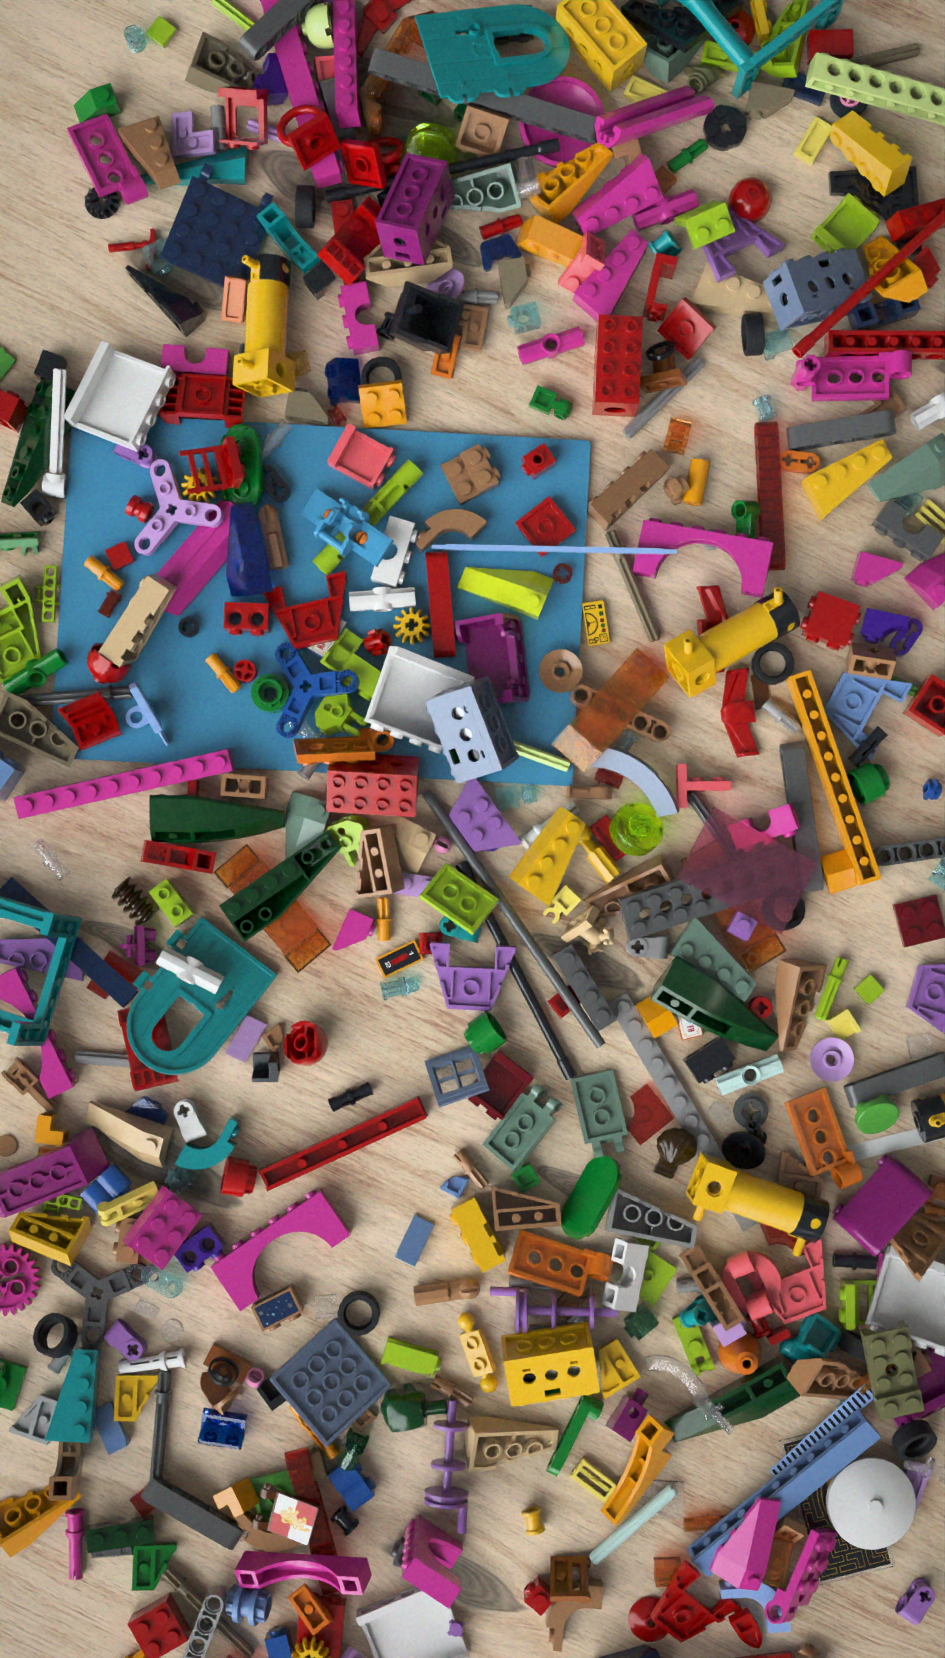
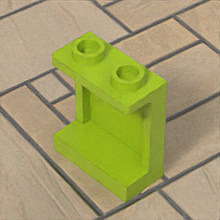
M848 193L827 219L817 226L810 238L824 251H828L829 254L840 248H845L846 250L855 248L857 251L877 229L881 221L873 210H868L862 205V201L857 196H852Z

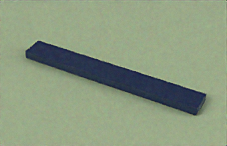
M13 877L0 888V896L48 910ZM43 935L56 947L58 937ZM77 936L70 960L124 1008L138 994V991Z

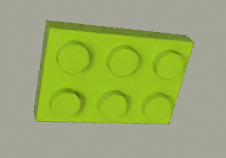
M447 863L443 865L419 896L421 900L471 935L477 931L499 903L498 898Z

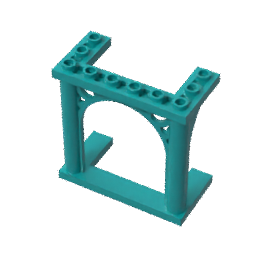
M656 0V2L660 5L661 8L664 5H666L669 1H671ZM712 0L676 1L683 4L696 16L739 69L732 90L733 96L738 99L750 90L752 81H756L759 69L814 25L816 30H825L836 22L845 0H821L819 4L756 54L751 51L719 12Z
M0 896V918L40 929V934L58 937L34 1020L0 1009V1031L9 1034L7 1044L13 1046H44L82 918L51 912Z

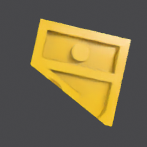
M617 1337L599 1348L603 1397L606 1399L639 1379L641 1375Z
M116 1374L114 1421H137L158 1381V1375Z

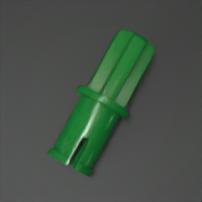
M699 139L688 148H682L681 153L667 161L670 171L675 174L688 163L692 164L693 159L707 150L708 146L705 140Z

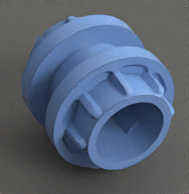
M234 1584L227 1595L226 1614L232 1617L235 1623H241L244 1617L248 1618V1623L251 1626H257L259 1622L264 1623L267 1621L271 1611L272 1594L265 1587L251 1590L250 1588H242Z

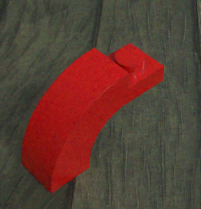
M144 840L141 862L213 874L217 852Z

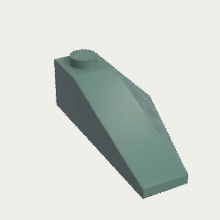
M941 433L867 484L878 502L900 498L912 493H921L929 489H938L945 485L944 434Z

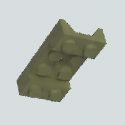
M900 1320L893 1328L880 1331L860 1329L875 1411L879 1419L882 1421L924 1411L921 1390L917 1384L912 1358L909 1327L905 1321ZM889 1364H896L894 1372L887 1373L885 1371Z

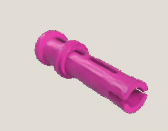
M71 1508L65 1511L68 1526L65 1530V1535L69 1538L70 1580H74V1576H76V1580L83 1578L82 1537L85 1534V1528L83 1527L85 1509Z

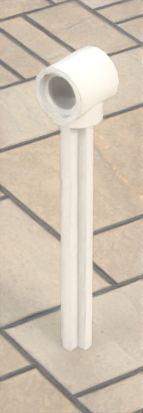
M61 368L53 369L49 472H46L43 477L42 494L43 496L66 498L68 477L62 472L65 418L63 416L65 414L67 370Z

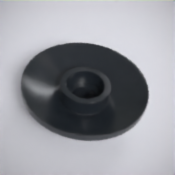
M734 1132L729 1134L722 1143L724 1157L731 1165L737 1168L753 1169L761 1165L765 1159V1146L753 1134Z

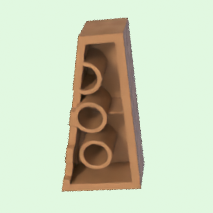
M652 449L647 453L643 451L635 459L636 463L632 467L627 466L615 482H610L605 487L604 492L596 496L588 504V514L604 531L608 530L668 472L670 467Z

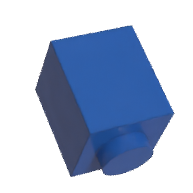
M277 1626L270 1629L265 1637L269 1658H292L294 1647L289 1627L282 1628Z

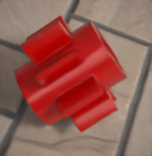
M382 628L368 631L369 637L364 638L365 649L372 653L373 656L388 653L387 647L391 646L389 634L383 631Z

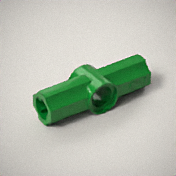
M56 648L40 659L27 661L24 669L3 681V686L6 691L15 695H20L31 687L43 686L47 677L68 665V660L64 653Z

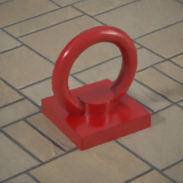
M300 105L287 111L278 122L277 136L284 145L293 148L298 162L304 171L341 148L329 116L317 106ZM302 114L315 115V117L286 135V126L293 118Z
M379 137L366 142L345 138L340 142L349 183L380 189L388 185L384 165L397 160L405 151L404 143L395 137ZM380 146L396 147L393 152L381 156Z

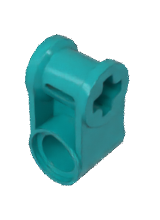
M667 229L655 241L648 243L655 255L656 253L677 256L682 251V247L672 232Z
M445 916L441 919L439 927L445 935L478 943L482 924L471 935L453 921L455 929L451 928L450 932H447V928L443 924L448 923L449 918Z
M703 1294L698 1296L680 1313V1321L685 1328H693L696 1325L704 1326L716 1317Z

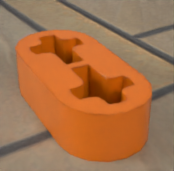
M786 450L778 457L777 463L779 468L785 472L812 474L818 469L820 459L814 453ZM790 456V460L797 461V463L792 462L789 466H786V462L782 461V459ZM810 458L811 462L815 463V465H812L809 469L807 464L800 462H806Z

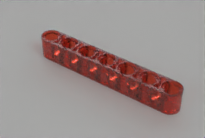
M755 422L754 442L757 498L760 506V514L758 516L759 536L770 539V542H773L774 545L769 571L785 570L786 557L778 422Z
M308 1447L285 1452V1462L294 1495L320 1506L309 1543L310 1552L312 1555L338 1556L319 1485L313 1478L312 1470L314 1469ZM318 1580L323 1595L339 1592L337 1588L329 1583Z

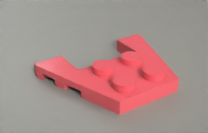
M821 1238L816 1243L809 1241L804 1245L803 1250L810 1267L781 1277L780 1294L772 1306L774 1312L784 1324L826 1309ZM757 1268L756 1271L744 1275L756 1291L766 1288Z

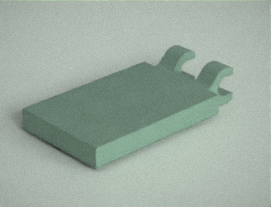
M609 1070L570 1079L584 1143L592 1144L594 1158L602 1157L601 1144L611 1141L614 1142L616 1153L624 1152L622 1136L628 1135L614 1071Z
M538 1084L533 1086L528 1095L524 1092L521 1093L505 1114L503 1120L498 1123L483 1143L488 1150L514 1172L520 1169L556 1122L552 1115L563 1106L560 1101L553 1097L548 1100L546 1105L541 1103L539 1100L544 1098L548 1091Z

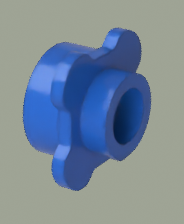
M928 779L922 790L923 799L936 800L940 797L942 784L939 783L938 779Z

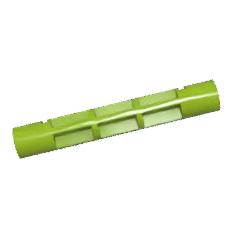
M407 460L362 508L369 514V524L373 527L407 493L408 489H411L423 476L421 470L410 460ZM340 531L335 538L343 543L346 536ZM327 544L312 562L325 575H329L345 557L340 555L336 548Z

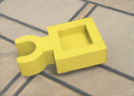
M566 884L553 898L552 902L555 906L547 908L543 915L546 916L549 912H554L555 919L552 920L554 924L560 919L561 912L567 916L582 898Z

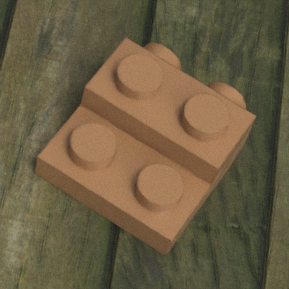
M468 103L455 139V147L464 153L472 152L479 156L499 152L509 122V116Z
M480 444L440 465L460 505L499 486L498 479L501 478L495 466L491 468L488 462L491 459L486 447L481 448Z
M131 1215L116 1223L115 1233L119 1234L118 1242H114L112 1255L116 1256V1262L154 1265L122 1241L140 1216Z

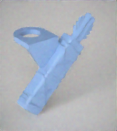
M137 682L130 684L129 689L138 705L128 710L126 714L127 724L132 728H141L150 723L155 734L159 733L165 745L168 746L169 741L163 732L161 721L158 719L150 702H148L140 685ZM134 712H141L143 715L139 723L131 721V715Z

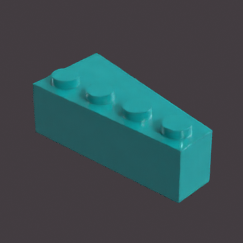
M75 1349L44 1441L78 1443L94 1441L102 1349Z

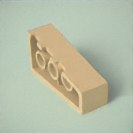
M706 263L691 303L700 311L709 314H727L732 317L761 313L763 321H777L764 285L736 274L717 283L710 264Z
M156 573L145 576L141 580L140 588L131 598L128 607L98 652L119 667L137 661L177 590V587Z

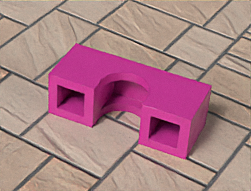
M366 281L354 283L350 286H340L342 294H337L340 308H345L346 315H342L344 329L349 328L350 336H346L348 349H353L354 356L380 351L375 324L363 325L356 320L357 315L361 311L371 309Z
M163 344L161 368L165 369L168 365L175 375L187 373L229 377L231 355L228 349L206 348L204 360L200 363L192 364L187 361L188 351L185 346Z
M793 802L768 811L771 824L767 830L758 829L752 817L728 825L727 827L735 849H743V852L755 849L756 843L763 841V844L766 845L777 841L776 836L783 834L784 838L797 834L796 829L801 828V824Z

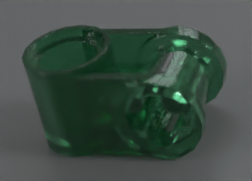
M349 1427L343 1440L342 1449L337 1460L338 1465L346 1471L355 1470L370 1437L369 1435L363 1436L354 1432L351 1427Z

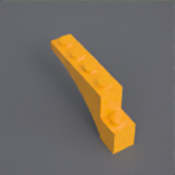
M649 1414L635 1432L637 1436L634 1448L621 1479L600 1510L618 1527L672 1457L664 1447L675 1433L662 1420Z

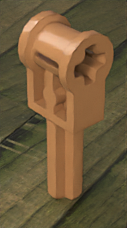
M15 1058V1063L7 1071L3 1070L1 1072L6 1081L13 1085L22 1095L28 1092L48 1113H52L59 1106L53 1098H48L45 1090L37 1083L40 1077L21 1058Z

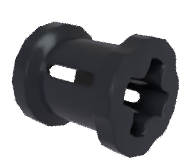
M385 312V319L376 333L384 339L393 341L395 337L388 333L394 314Z
M342 1505L335 1511L330 1520L336 1522L343 1530V1534L347 1536L358 1526L359 1520L354 1519L346 1511L347 1507Z

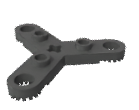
M54 1259L51 1263V1270L54 1275L85 1298L81 1341L86 1347L96 1348L104 1341L109 1300L145 1284L150 1277V1270L144 1263L132 1264L100 1279L76 1260H74L71 1266H68L69 1268L66 1272H61L57 1268L58 1261ZM140 1268L144 1271L145 1275L142 1280H136L133 1277L134 1269ZM96 1286L98 1289H103L101 1298L98 1295H93ZM93 1330L99 1334L97 1342L88 1340L87 1334L89 1331Z

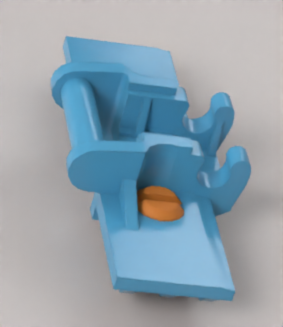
M316 488L301 512L302 516L317 525L314 536L317 539H323L336 548L343 557L353 550L378 567L394 540L369 524L370 516L363 509L357 508L345 497L339 499L342 503L341 505ZM334 528L346 536L343 543L331 535Z

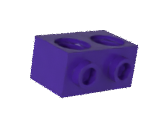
M210 1222L186 1239L174 1255L187 1273L192 1269L196 1272L206 1265L204 1261L211 1256L214 1259L223 1253L222 1248L226 1242ZM207 1237L212 1238L215 1246L212 1248L207 1247L204 1244V1239ZM189 1250L194 1251L197 1259L194 1261L189 1260L186 1252Z

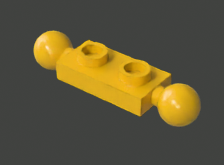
M463 1312L458 1317V1325L465 1332H462L459 1337L474 1377H482L480 1387L484 1392L492 1393L496 1390L498 1382L494 1376L490 1375V1373L496 1370L485 1336L482 1328H473L475 1324L473 1314Z

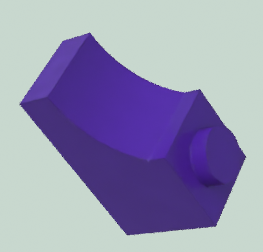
M268 53L263 63V74L258 75L252 85V88L267 89V105L283 104L288 94L276 53Z
M867 608L860 634L865 638L866 642L877 644L878 641L884 642L885 638L895 631L910 630L912 620L908 616Z

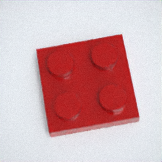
M684 297L657 332L667 341L674 342L676 350L689 360L717 326Z
M550 496L515 522L516 527L532 546H558L576 532L574 526ZM537 552V553L540 555L541 558H543V557L546 556L549 552Z

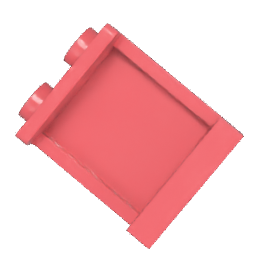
M348 423L327 463L333 469L375 490L377 486L380 487L386 477L384 472L387 467H392L396 456L394 455L395 450L393 447H386L357 431L355 426Z

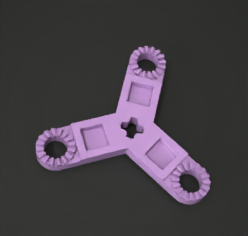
M164 459L154 461L150 467V475L160 509L137 536L134 544L137 552L145 556L153 555L178 523L214 528L221 525L224 521V512L217 505L182 499L172 469L173 467ZM165 465V473L162 476H158V468ZM172 506L177 508L174 515L169 513L172 511ZM216 511V519L209 521V512ZM150 539L149 548L143 550L141 546L143 545V540Z

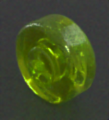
M423 123L413 128L408 134L405 142L404 157L406 153L448 161V164L453 163L457 152V147H455L456 141L451 132L442 125Z
M632 802L625 804L614 814L610 821L609 831L613 843L619 850L631 856H644L652 852L659 845L663 838L664 826L661 818L657 817L653 808L643 803Z

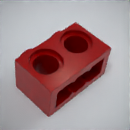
M225 602L224 629L229 631L230 635H242V632H251L252 636H264V633H270L271 606L266 603ZM240 614L242 616L241 622L236 625L232 624V616ZM256 615H262L264 621L260 625H254L253 618Z

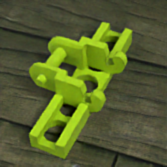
M44 565V585L38 584V586H34V589H37V599L33 600V602H36L37 605L43 603L42 622L55 623L56 605L60 606V603L55 602L56 587L61 588V584H57L58 567L53 565ZM49 568L54 569L52 576H48ZM48 579H52L53 584L48 583ZM47 590L53 591L51 598L46 597ZM48 611L52 613L51 619H46Z
M65 1193L57 1196L56 1202H51L50 1200L43 1202L44 1206L42 1205L41 1209H43V1213H46V1211L56 1212V1216L62 1213L61 1207L80 1211L83 1198ZM71 1200H78V1206L71 1205ZM48 1204L56 1205V1206H58V1207H57V1208H56V1207H51V1206H48Z

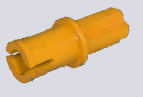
M91 555L85 561L84 566L96 574L98 580H103L117 592L123 588L125 582L111 571L110 566L106 567L94 555Z
M216 652L205 660L216 673V678L220 679L231 693L237 692L242 687L231 673V668L223 663Z
M388 897L377 898V918L375 919L378 926L377 941L391 940L390 926L392 918H390V899Z

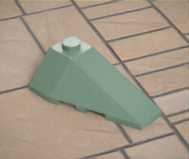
M648 32L643 37L647 43L644 63L651 75L669 83L683 71L710 34L688 52L684 53L651 32Z
M515 160L451 179L454 199L449 208L450 210L461 209L502 213L523 206L521 184Z
M292 792L286 810L285 860L325 833L332 812H326L327 802Z

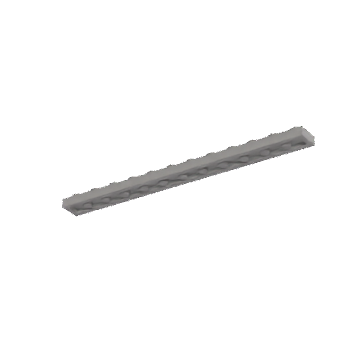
M627 992L607 1003L679 1125L694 1135L698 1144L696 1152L698 1157L700 1152L727 1161ZM732 1213L743 1232L759 1223Z

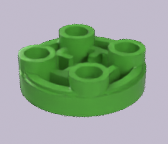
M886 1094L880 1095L878 1098L868 1102H860L855 1108L857 1111L855 1123L858 1129L865 1134L883 1132L890 1128L899 1117L898 1107Z

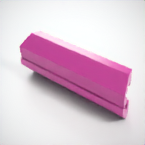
M683 86L598 115L594 125L597 142L604 144L607 148H611L712 113L715 105L712 98L706 95L695 97L694 89Z
M220 500L216 505L224 512V521L221 525L214 528L197 526L157 573V575L177 587L165 611L177 616L181 615L252 533L253 527L246 514L239 510L232 502ZM216 511L209 512V521L216 519Z

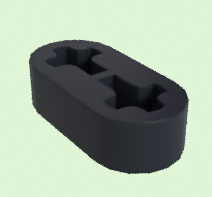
M263 465V471L272 472L270 476L273 480L270 483L267 478H264V489L275 502H286L290 497V490L287 484L271 465ZM275 485L279 489L285 488L283 497L280 495L275 496L277 493L274 488Z

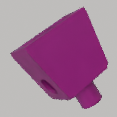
M637 1388L632 1398L624 1395L607 1421L606 1426L631 1442L636 1434V1430L648 1412L642 1405L649 1394ZM633 1407L634 1411L629 1415V1410Z

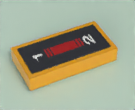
M415 940L375 960L385 979L424 960L422 955H419V948Z

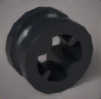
M185 617L179 622L178 628L183 636L193 638L198 634L199 624L195 619ZM185 623H194V626H192L194 630L191 633L189 631L184 632L183 629L186 628L184 626Z

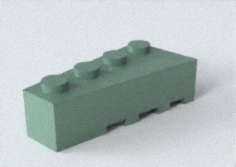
M696 917L688 922L669 951V954L672 956H679L714 976L743 1002L747 1000L757 985Z

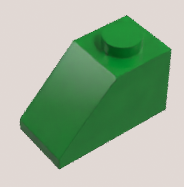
M111 83L90 89L74 104L79 123L106 113L109 117L122 113Z

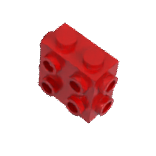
M821 591L817 592L815 596L812 595L807 605V608H810L808 617L804 616L800 628L803 629L801 635L805 636V640L815 644H818V642L825 643L827 648L834 651L844 649L847 645L850 646L854 637V633L851 631L854 624H858L862 614L859 612L860 605Z

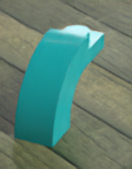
M274 202L256 215L283 254L304 274L321 261L317 253L301 238L289 222L287 216Z
M232 1116L217 1142L210 1146L200 1147L191 1143L185 1144L175 1165L197 1170L209 1168L220 1163L237 1145L230 1138L235 1139L241 1128L238 1126L240 1120Z

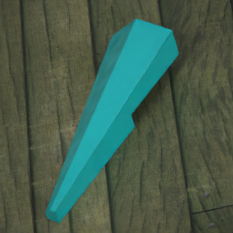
M244 145L240 148L177 164L176 168L181 183L176 185L188 186L192 176L199 178L205 163L213 166L207 183L246 185L249 149ZM147 173L140 175L145 184H156Z

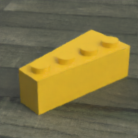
M851 111L832 124L830 132L832 143L842 150L847 160L853 162L860 174L872 183L876 191H879L885 197L905 183L912 156L908 153L905 155L901 154L898 145L887 143L884 134L880 131L876 133L872 131V125L854 111Z
M883 439L803 479L801 485L820 521L893 458Z
M559 806L508 877L550 907L586 824L570 811Z

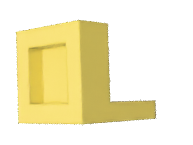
M842 1008L826 1020L838 1039L844 1040L853 1033L861 1032L860 1027L847 1008Z

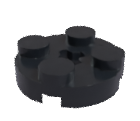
M716 106L712 113L706 116L703 125V134L706 137L707 143L719 151H728V149L738 147L744 140L747 131L746 117L734 107ZM727 124L731 130H726L725 133H722L720 125Z

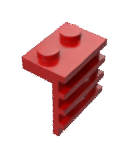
M234 436L225 437L222 445L179 451V456H188L195 488H188V494H201V492L207 491L210 493L221 489L224 491L228 488L237 489L246 476L245 467L243 464H240L239 456H241L240 445L235 443ZM209 452L214 454L220 484H213L207 453ZM195 454L201 455L208 486H200L194 459Z
M101 691L58 708L59 713L72 727L78 746L82 751L122 735L114 709L106 701V698L103 697Z

